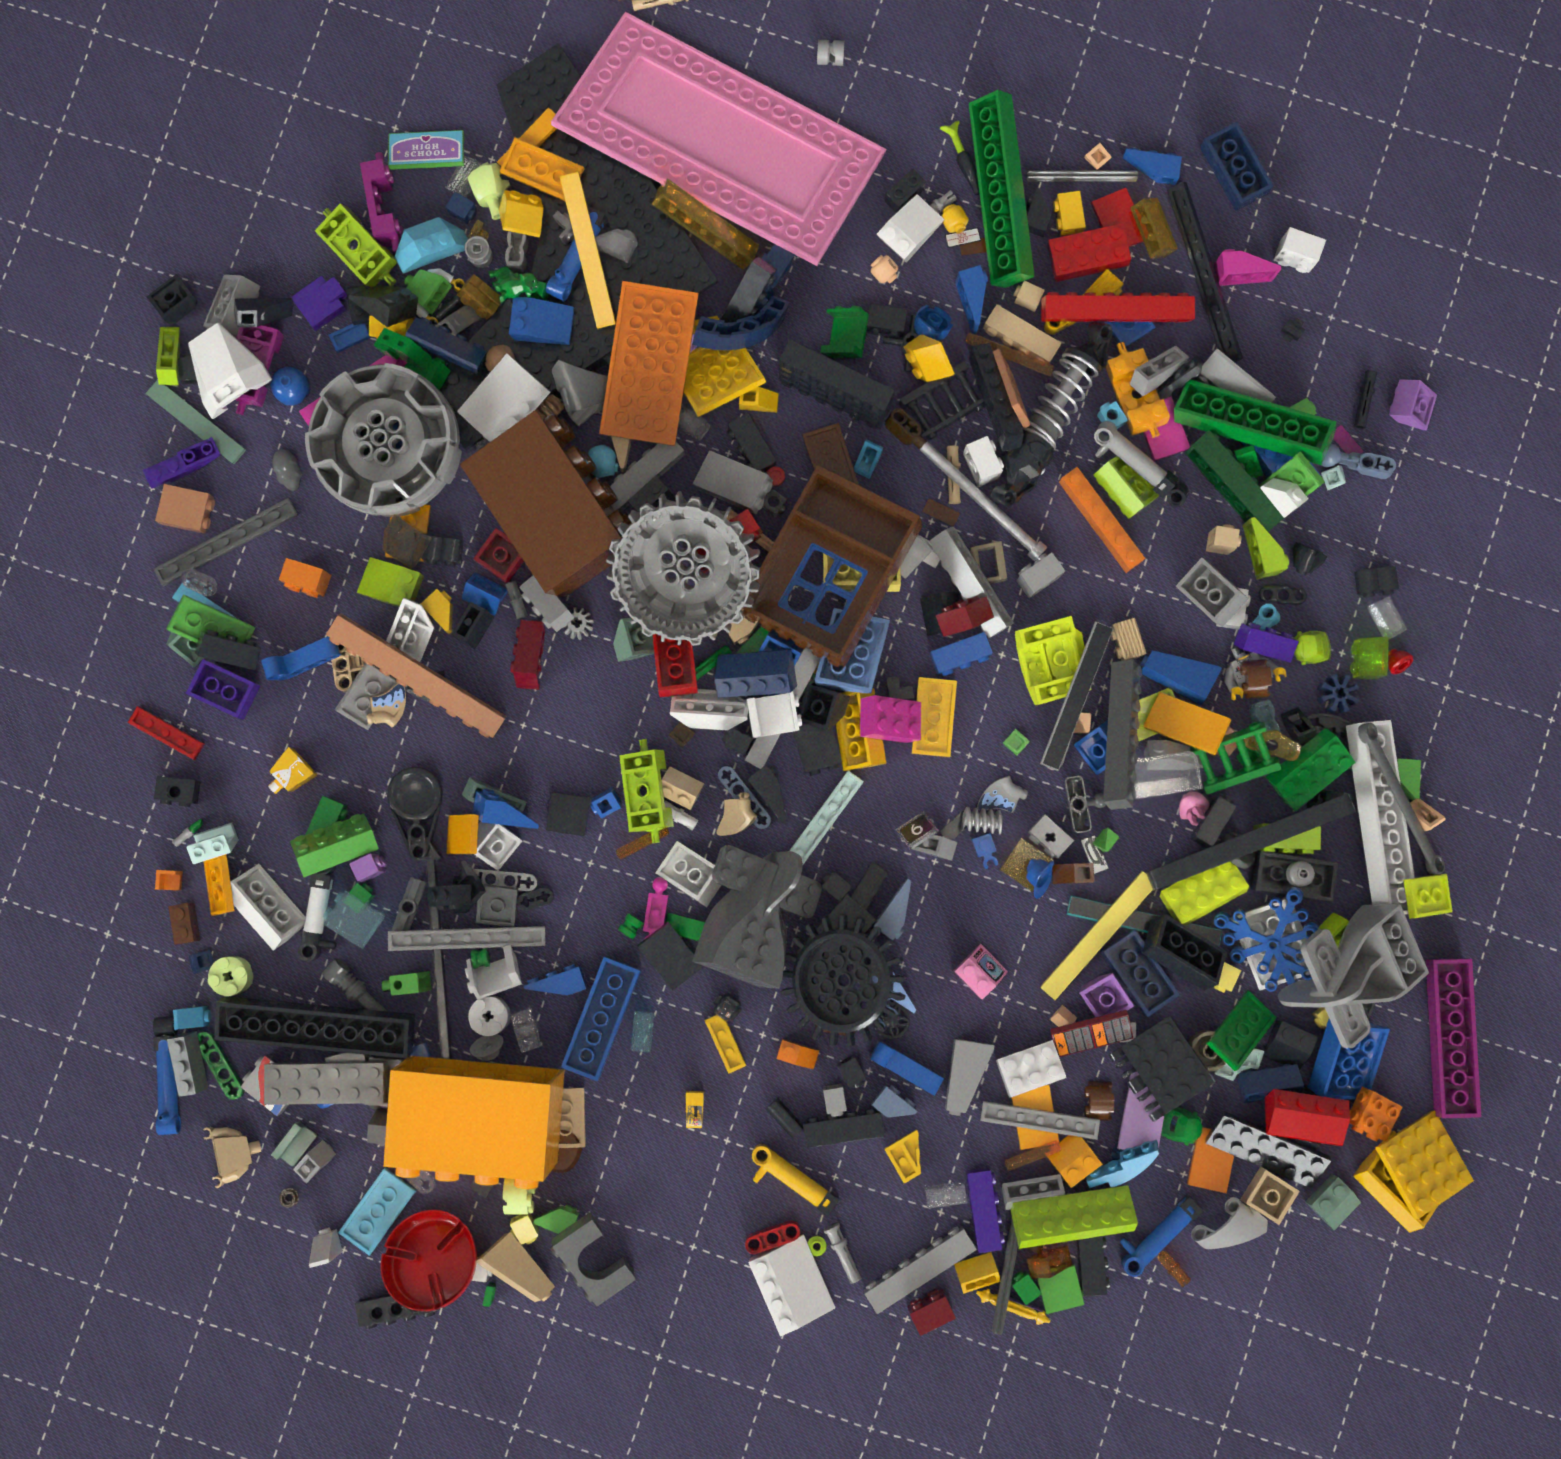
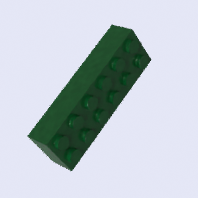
M1209 430L1192 444L1184 454L1244 522L1255 517L1269 532L1284 517L1258 486L1259 483L1256 478L1249 476L1245 471V466L1234 459L1232 451L1228 447H1224L1220 443L1221 440L1218 435Z

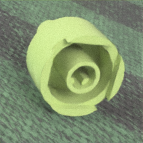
M238 956L218 959L213 963L208 974V984L216 993L223 996L238 995L246 991L253 981L251 965L247 960Z
M504 1178L503 1200L507 1202V1206H503L504 1214L534 1213L532 1194H535V1189L517 1188L514 1186L515 1179Z

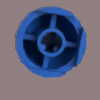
M929 305L922 306L914 319L916 334L942 341L953 327V324L950 323L951 317L938 307L931 309L928 308Z
M286 366L278 369L273 374L270 382L272 394L284 405L294 406L302 403L310 391L308 378L301 370L295 367Z

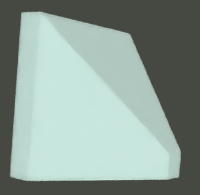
M1341 465L1321 473L1327 490L1346 483Z

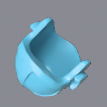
M601 444L589 450L588 455L597 466V469L591 474L600 478L609 475L614 476L615 472H618L619 465L616 463V454L610 447Z

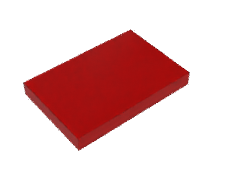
M1127 188L1091 202L1101 228L1124 224L1129 247L1148 240L1149 237Z

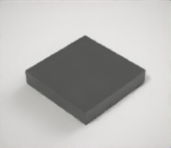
M483 884L486 892L477 902L476 923L515 927L518 888Z

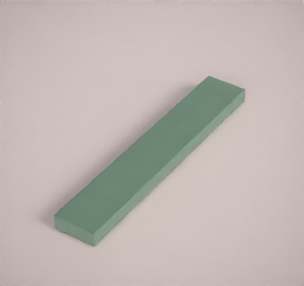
M158 379L146 392V395L201 439L206 440L212 437L220 454L232 464H235L246 451L167 386L159 385Z

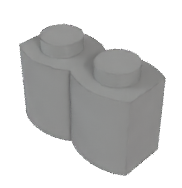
M508 231L507 242L509 247L505 253L507 266L513 272L523 273L527 265L525 256L529 246L527 235Z

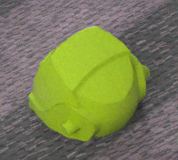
M1297 632V636L1293 638L1299 641L1294 653L1296 660L1300 661L1302 665L1330 660L1331 645L1326 632Z

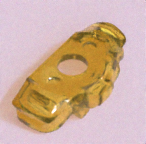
M1278 730L1262 732L1266 743L1269 740H1275L1278 743L1276 750H1269L1270 755L1289 761L1298 759L1301 745L1290 740V738L1281 734ZM1254 735L1244 739L1247 748L1260 751Z

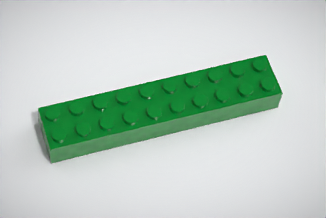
M996 90L970 102L969 111L991 285L1006 288L1035 276L1012 94Z

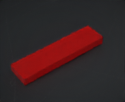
M139 706L136 707L127 722L193 760H196L205 743Z

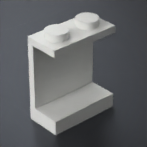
M793 691L786 694L747 699L753 738L799 731V726H802L801 715H797L796 707H799L798 696H794Z
M511 945L503 947L505 958L490 963V967L481 966L478 969H474L471 960H466L467 968L465 973L468 980H470V982H467L469 992L471 994L474 993L477 1000L522 984L517 957Z

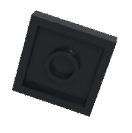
M552 792L546 831L585 837L591 799Z

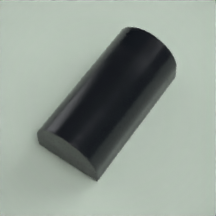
M776 1098L765 1109L791 1138H794L802 1131L803 1124L779 1098Z

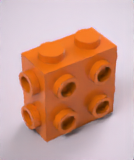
M1362 1087L1350 1110L1349 1124L1353 1125L1352 1130L1363 1134V1131L1366 1132V1137L1375 1142L1378 1139L1386 1141L1400 1115L1402 1106L1370 1089Z

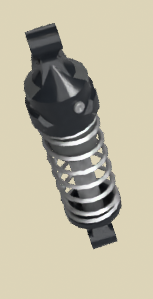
M1099 322L1090 323L1087 328L1089 342L1064 350L1062 359L1059 361L1064 368L1068 369V372L1066 374L1059 371L1052 372L1053 376L1061 384L1057 387L1047 383L1045 387L1054 396L1052 399L1042 395L1038 396V400L1045 406L1030 409L1032 413L1029 418L1030 426L1022 427L1024 436L1021 448L1006 450L1002 459L1006 469L1007 483L996 486L992 490L991 499L993 502L1012 506L1015 503H1019L1025 493L1030 492L1036 487L1039 476L1045 472V466H1049L1052 462L1053 452L1056 448L1055 441L1063 436L1061 427L1070 424L1068 414L1078 411L1076 402L1085 399L1083 389L1092 387L1090 377L1098 376L1101 370L1106 368V352L1110 346L1113 332L1111 325ZM1082 376H1085L1089 381L1087 386H1080L1078 384ZM1075 388L1081 392L1082 397H1071ZM1068 400L1074 405V410L1072 411L1064 410ZM1061 413H1063V414L1066 416V418H1067V422H1066V423H1064V419H1063V416L1061 415Z

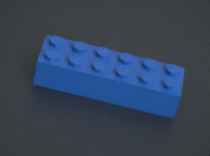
M607 956L603 957L561 1068L594 1081L600 1079L642 971L641 969Z

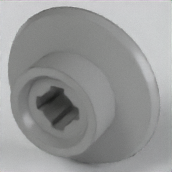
M498 1034L480 1037L471 1045L470 1053L485 1061L492 1060L499 1055V1049L503 1045V1037Z

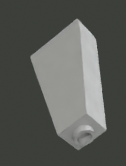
M954 1039L945 1109L949 1111V1114L960 1116L961 1113H966L995 1045Z

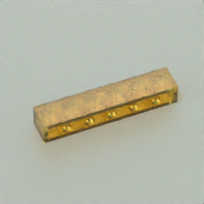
M667 179L658 188L652 205L742 270L754 260L759 248L756 242L671 180Z

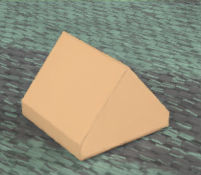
M1063 1005L1050 1018L1058 1027L1072 1024L1077 1019Z

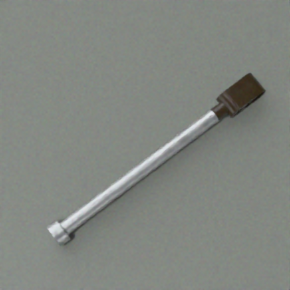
M896 408L885 420V427L903 444H914L1029 551L1027 555L1035 561L1046 550L1047 546L1041 541L1037 543L926 441L920 435L922 431L921 426L911 416L900 408Z

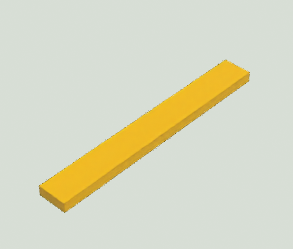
M579 172L560 176L597 329L616 325Z

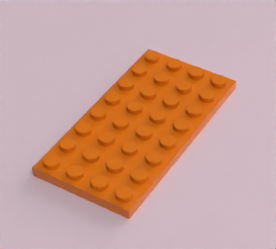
M622 281L599 434L663 445H676L699 293Z

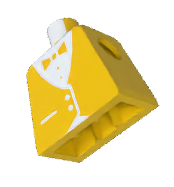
M288 747L271 768L270 773L276 779L268 787L275 794L283 787L287 791L293 792L318 774L294 748Z

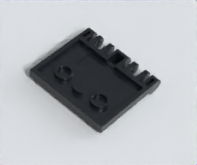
M1171 1015L1108 1055L1113 1062L1126 1054L1127 1057L1116 1063L1115 1066L1116 1068H1121L1128 1061L1132 1063L1134 1067L1125 1071L1122 1077L1125 1079L1134 1072H1138L1139 1075L1129 1080L1127 1085L1133 1094L1148 1087L1149 1090L1137 1097L1139 1102L1144 1101L1151 1094L1156 1099V1101L1144 1108L1146 1112L1160 1105V1108L1148 1115L1152 1122L1216 1082Z

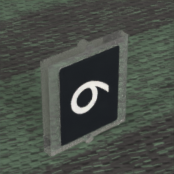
M924 811L896 829L901 836V841L905 842L910 850L939 832L933 824V819H929Z

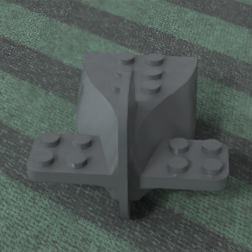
M723 846L719 851L712 878L714 882L732 890L714 906L708 915L693 957V962L757 987L780 989L787 947V929L782 910L802 918H811L815 913L822 891V886L818 881L801 875L803 867L801 856L792 851L772 852L764 858H760L734 846Z

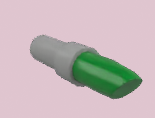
M199 819L190 827H187L172 843L178 847L187 838L189 839L202 827L203 820Z

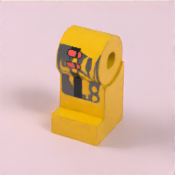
M686 1091V1128H702L704 1091Z

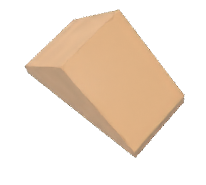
M1415 799L1410 802L1424 831L1431 830L1446 820L1442 814L1421 799Z

